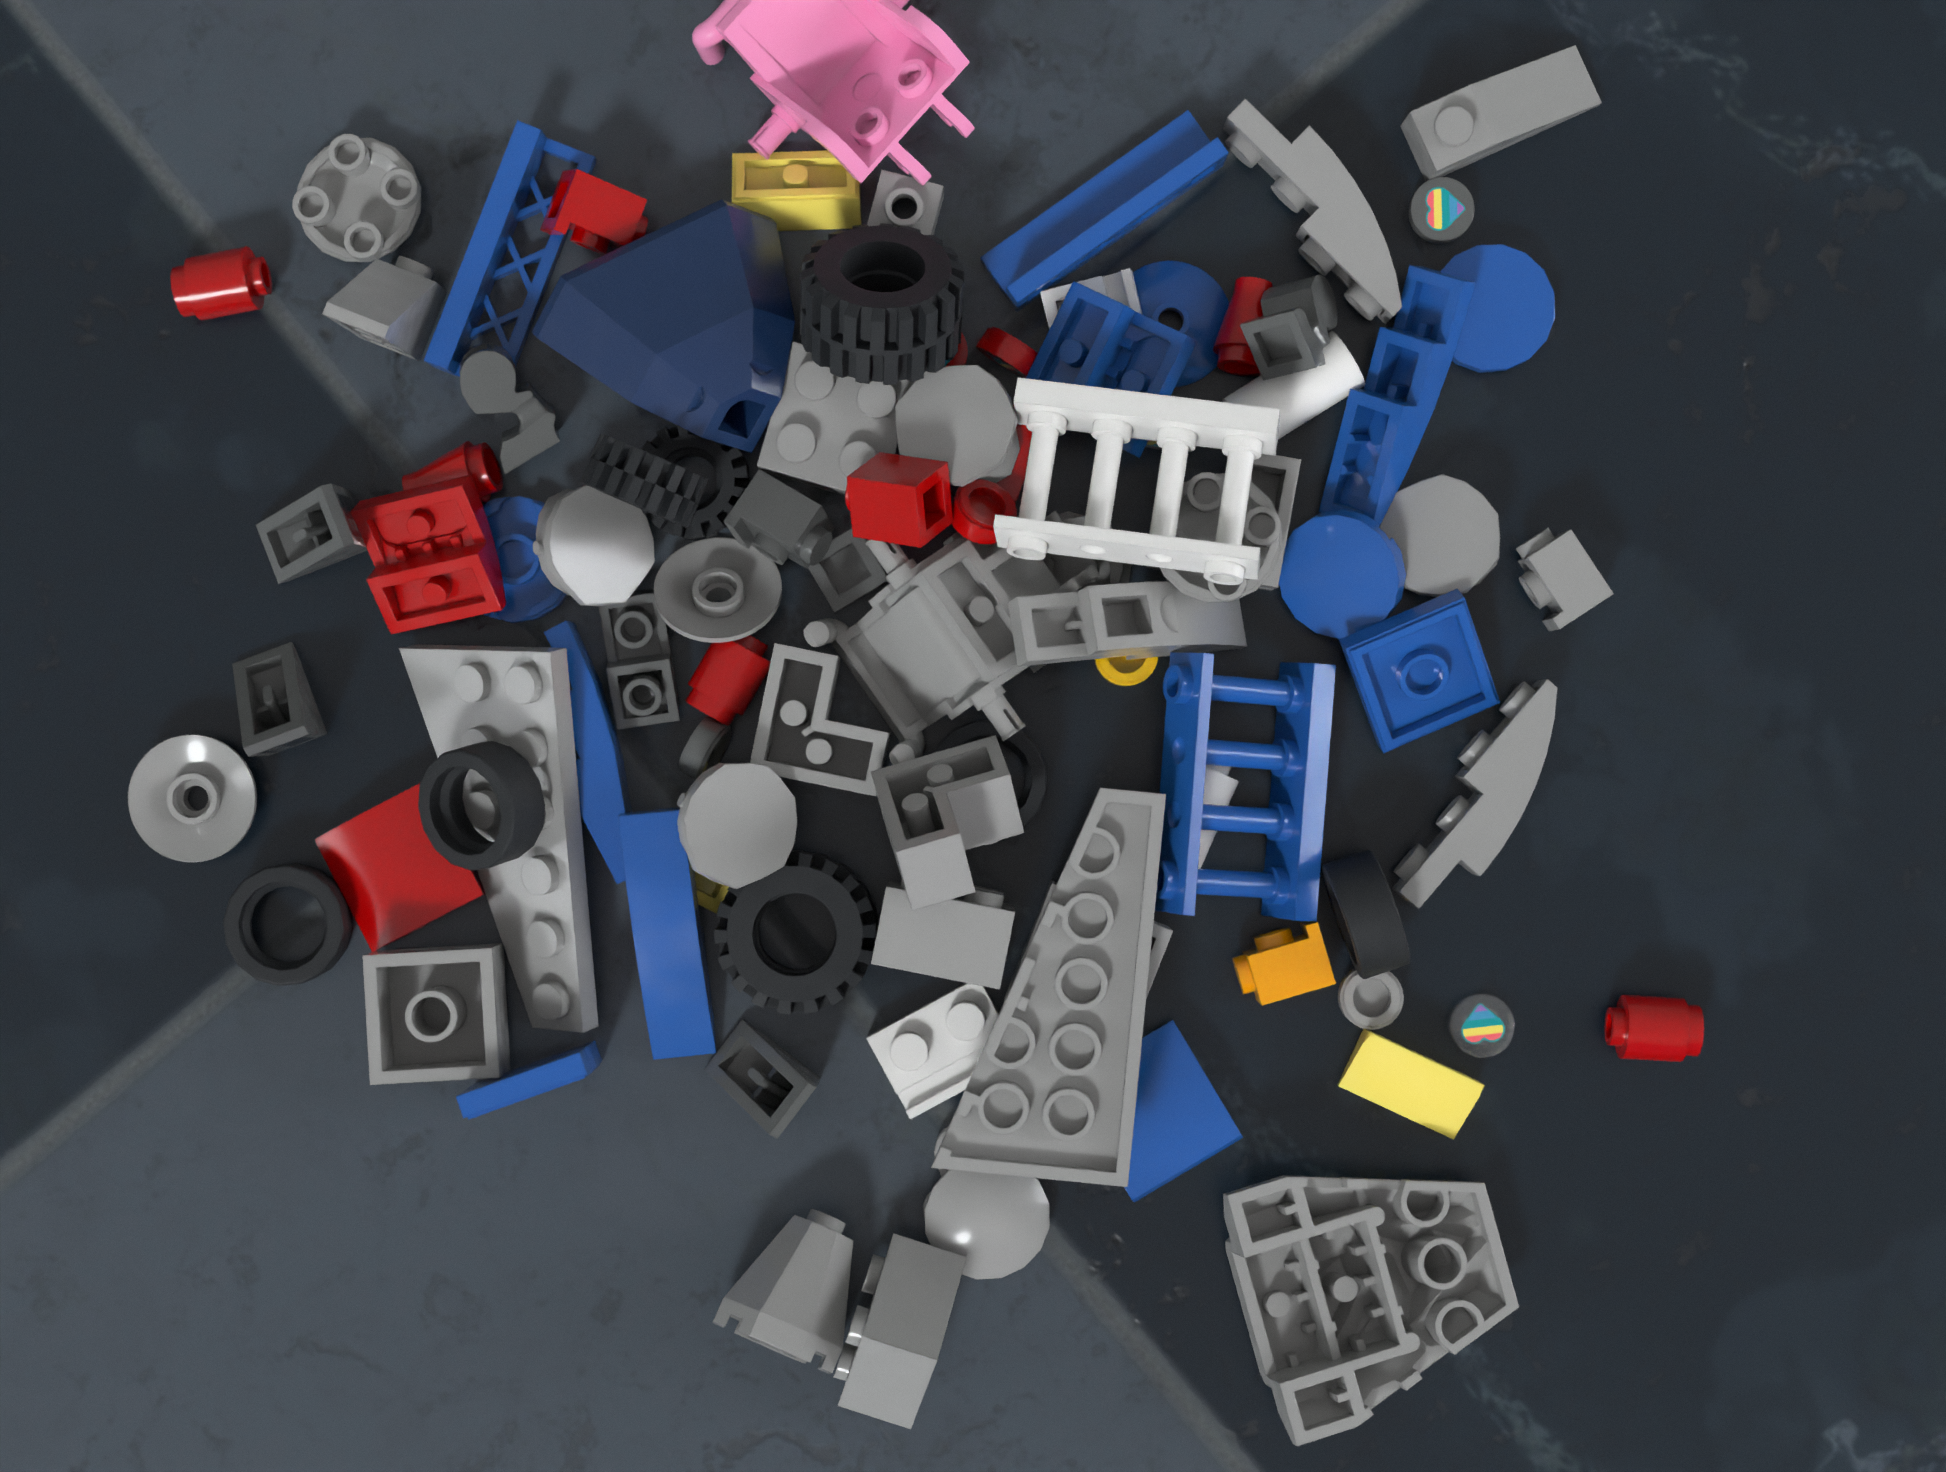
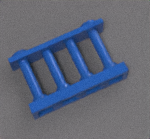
M1170 652L1169 668L1163 680V693L1167 702L1160 793L1166 794L1155 911L1195 916L1196 894L1254 897L1262 899V916L1293 921L1317 922L1336 665L1280 662L1278 680L1213 675L1214 654ZM1211 700L1275 706L1276 722L1273 744L1208 739ZM1206 765L1271 770L1270 802L1268 808L1203 804ZM1201 830L1266 834L1265 868L1263 872L1198 869Z

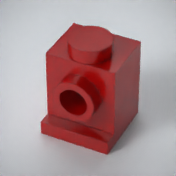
M564 170L540 230L550 235H565L567 229L573 230L570 238L571 242L605 255L609 246L620 248L645 235L648 218L643 216L642 213L647 199L581 170Z

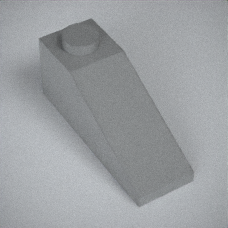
M1576 45L1468 85L1415 109L1408 114L1400 127L1426 182L1433 178L1443 177L1599 106L1602 102Z
M398 256L395 266L376 259L327 301L322 314L361 339L420 361L447 290L431 280L435 270L424 264L403 256Z

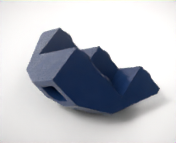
M722 199L561 275L532 333L539 340L631 403L702 438L752 453L782 398L795 326V317L776 222L768 216Z

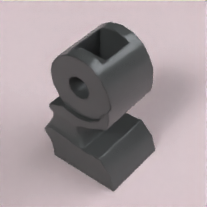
M1319 274L1270 287L1264 291L1260 300L1263 316L1240 324L1263 381L1325 365V357L1322 351L1324 347L1330 344L1328 330L1334 329L1338 322L1336 299L1328 280Z
M481 343L473 346L464 354L460 362V387L469 407L476 414L511 412L516 414L519 419L518 425L501 434L499 452L505 474L560 442L559 432L554 425L556 416L553 404L542 398L529 381L516 384L515 365L511 355L504 348L493 343Z

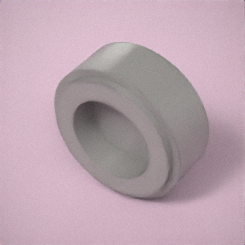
M1354 968L1344 976L1339 985L1338 1004L1342 1013L1350 1022L1363 1029L1375 1030L1388 1026L1398 1017L1403 1006L1404 995L1401 984L1390 971L1362 979Z

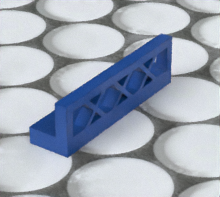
M1187 110L980 257V261L1012 307L1018 312L1040 297L1041 291L1051 289L1223 167L1229 152L1218 137L1210 141L1192 114Z
M517 120L424 358L425 362L434 368L460 377V362L468 351L472 340L495 330L502 347L511 355L516 368L570 229H567L565 235H550L544 249L523 258L515 244L513 234L518 222L541 212L545 218L553 196L545 199L536 180L545 153L577 165L576 169L590 175L597 161L595 156L549 139L541 129ZM532 188L537 203L524 208ZM509 248L514 262L501 267ZM540 262L532 281L526 267ZM519 271L528 292L524 304L521 308L499 317L490 298L494 283ZM486 308L491 321L478 326L483 311ZM516 321L511 337L508 339L503 326Z

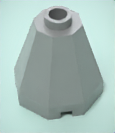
M810 1209L807 1219L794 1215L724 1296L712 1323L724 1328L729 1317L739 1321L734 1332L735 1334L804 1364L806 1362L811 1363L814 1354L819 1355L822 1358L817 1369L829 1374L833 1373L843 1349L853 1240L842 1235L846 1224L814 1209Z

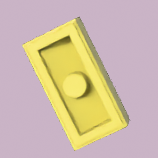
M828 150L773 152L768 160L759 153H732V203L770 217L776 222L778 231L852 229V226L861 225L860 182L854 179Z
M1363 1029L1337 1084L1345 1090L1453 1140L1485 1086L1478 1080L1368 1029Z

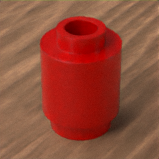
M248 246L188 257L185 259L184 265L173 267L171 270L170 280L174 301L183 317L196 315L199 320L203 321L259 310L263 308L264 295L272 293V279L266 260L262 256L255 257L253 251Z
M751 635L735 641L711 643L688 682L692 690L685 701L708 716L730 726L737 713L742 716L744 715L769 672L771 661L763 657L768 645Z
M1621 995L1617 1007H1609L1607 1009L1604 1026L1605 1041L1607 1045L1615 1046L1619 1059L1682 1062L1685 1056H1698L1701 1052L1704 1039L1703 1012L1699 1005H1687L1684 998Z

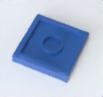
M1458 589L1339 639L1376 743L1383 753L1500 703L1465 597Z
M594 1040L510 1070L500 1078H488L479 1081L457 1095L456 1099L463 1118L467 1117L469 1120L584 1079L600 1066L602 1058Z

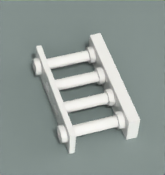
M1017 377L1014 396L1015 412L1018 424L1027 425V429L1032 432L1019 517L995 514L993 529L998 547L1007 548L1008 554L1026 560H1042L1046 557V553L1199 572L1204 573L1203 577L1206 580L1223 585L1243 583V578L1258 580L1260 548L1243 546L1242 538L1253 462L1259 459L1261 454L1276 456L1280 409ZM1066 430L1092 433L1091 436L1097 440L1084 526L1045 521L1058 436L1064 435ZM1131 438L1157 441V445L1162 448L1149 534L1110 529L1123 444L1129 443ZM1196 446L1222 449V453L1228 456L1215 542L1176 537L1188 452L1194 451Z

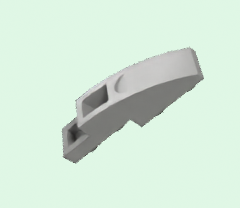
M1244 99L1227 117L1223 130L1230 136L1225 141L1227 147L1249 168H1253L1258 163L1275 180L1271 185V189L1289 209L1298 213L1304 208L1311 215L1301 225L1295 235L1303 243L1298 251L1308 264L1323 276L1332 271L1349 288L1344 293V297L1358 313L1370 321L1377 316L1386 324L1402 308L1397 275L1386 240L1371 207L1357 183L1332 149L1310 125L1291 144L1254 106Z
M1170 581L1087 586L1078 592L1021 596L1008 602L1018 667L1126 656V660L1170 656V652L1203 653L1247 647L1239 599L1232 602L1206 603L1182 594Z
M1548 679L1537 680L1532 687L1525 681L1518 685L1499 708L1506 716L1490 735L1484 730L1478 732L1459 754L1457 759L1464 766L1455 777L1474 793L1468 800L1461 795L1457 796L1442 812L1435 823L1442 829L1441 832L1426 849L1419 843L1415 845L1394 870V873L1400 879L1393 886L1392 890L1411 906L1420 908L1458 863L1471 874L1481 876L1501 851L1518 824L1537 785L1547 756L1554 725L1558 687Z

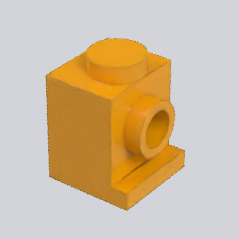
M1301 921L1300 925L1303 934L1293 937L1290 927L1254 937L1256 948L1242 952L1243 955L1233 957L1234 968L1243 995L1254 992L1256 1000L1263 1006L1336 984L1318 922Z

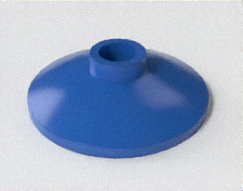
M1159 261L1134 271V281L1143 315L1158 322L1160 314L1164 311H1176L1183 321L1179 332L1197 341L1175 388L1187 386L1203 379L1217 367L1218 355L1213 352V346L1229 306V301L1223 289L1208 273L1184 262Z

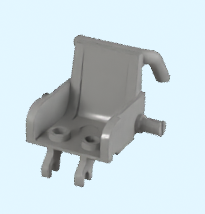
M1056 511L1045 518V521L1063 522ZM958 532L943 542L945 545L943 548L918 564L913 558L909 560L898 544L869 540L865 545L870 548L888 574L885 578L889 585L868 601L872 609L853 626L849 627L837 619L824 618L810 622L803 630L804 637L808 644L813 647L831 644L892 730L899 741V744L894 746L889 753V758L893 765L922 757L925 750V738L922 730L946 714L953 720L973 705L978 711L983 710L1001 736L1002 741H1005L1026 725L1021 721L1003 695L1006 691L1002 685L1028 667L1035 673L1046 665L1017 666L1008 602L1021 596L1077 592L1100 575L1093 564L1077 576L1060 586L1043 560L1017 558L1008 554L1007 548L998 547L997 543H975L966 539Z

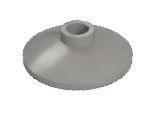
M726 537L702 539L681 547L664 561L654 582L655 605L664 622L674 631L687 638L708 643L735 641L755 633L771 620L780 605L782 597V581L775 562L761 554L752 545L748 549L739 544L736 539Z
M182 735L161 742L141 759L130 780L128 807L136 831L154 851L176 861L203 862L224 855L244 838L251 827L256 813L257 790L254 777L247 763L229 745L208 736ZM195 786L204 788L208 794V803L202 810L194 809L188 801L189 792Z

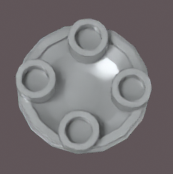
M342 134L332 140L329 146L325 147L307 164L293 198L292 208L295 216L300 220L306 236L323 253L345 262H371L393 253L411 236L421 213V186L412 164L395 147L374 138H359L353 134Z
M1204 472L1184 482L1176 537L1215 542L1225 473L1214 474ZM1250 483L1242 545L1260 548L1258 580L1243 578V583L1223 585L1206 580L1203 577L1204 573L1160 568L1164 577L1182 594L1206 603L1232 602L1256 591L1273 573L1282 550L1281 520L1271 499L1254 483Z
M948 1170L935 1183L923 1203L925 1234L930 1245L965 1256L966 1261L962 1275L974 1279L1003 1278L1024 1268L1041 1250L1050 1228L1049 1202L1037 1178Z

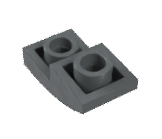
M654 588L634 591L625 603L598 606L608 660L606 671L616 729L680 721L669 628L656 608Z

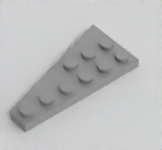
M422 644L399 648L437 758L444 752L476 743L494 741L511 746L529 762L538 777L545 801L543 828L535 845L517 859L491 868L479 869L477 872L532 1028L584 1033L598 1027L567 649ZM469 769L464 779L462 797L466 815L476 831L487 840L494 842L500 831L501 819L497 796L483 776L477 771Z
M1099 788L931 1168L1128 1187L1166 794Z

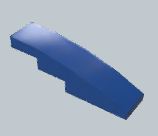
M1409 265L1401 296L1402 308L1397 312L1394 327L1379 328L1364 389H1350L1319 512L1344 509L1368 515L1381 525L1410 467L1435 409L1458 345L1476 282L1427 267Z
M566 620L545 631L544 634L551 648L567 649L569 682L573 688L570 691L574 742L575 749L580 759L576 760L580 813L616 883L620 884L625 882L618 815L620 813L632 812L621 745L599 676L575 623Z
M680 807L620 813L618 815L634 947L653 1060L717 1053L704 928L700 924L695 871L691 867L687 852L679 838L677 820Z

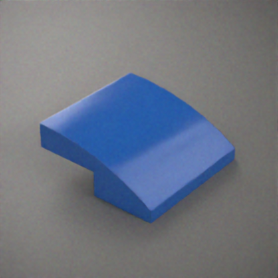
M1073 281L1026 378L1171 396L1197 341L1134 311L1114 299ZM1131 438L1129 443L1123 444L1122 450L1140 458L1148 440Z
M1173 1020L1142 1038L1128 1187H1124L1134 1203L1243 1138Z

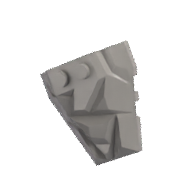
M1283 1175L1223 1194L1224 1219L1229 1233V1238L1225 1241L1226 1253L1259 1372L1264 1383L1272 1388L1278 1413L1295 1446L1358 1427L1374 1415L1371 1411L1372 1408L1399 1388L1407 1391L1423 1379L1420 1375L1422 1371L1448 1352L1454 1355L1519 1308L1485 1183Z

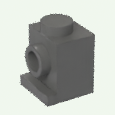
M760 469L723 521L737 542L749 549L752 545L761 554L780 565H783L786 559L789 558L806 569L809 565L814 566L818 564L826 555L832 542V531L835 528L822 505Z

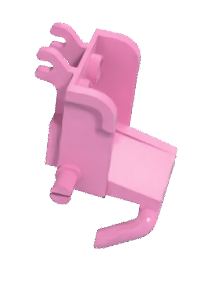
M724 0L705 21L695 27L692 33L693 44L707 65H715L723 59L725 48L721 41L723 39L727 41L755 72L750 79L775 105L771 110L772 116L747 141L767 160L791 132L796 133L801 128L825 147L851 176L860 183L888 155L907 175L910 173L919 184L924 186L932 176L923 165L898 143L929 107L949 127L954 126L965 138L975 129L972 123L942 95L945 89L970 63L949 36L930 18L912 5L906 11L902 9L910 0Z

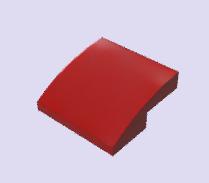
M471 475L361 500L351 510L350 513L375 566V569L366 580L391 635L501 611L505 607L504 584L494 539Z
M420 783L314 839L372 952L485 895L474 871L452 865L434 849L424 832L418 809Z

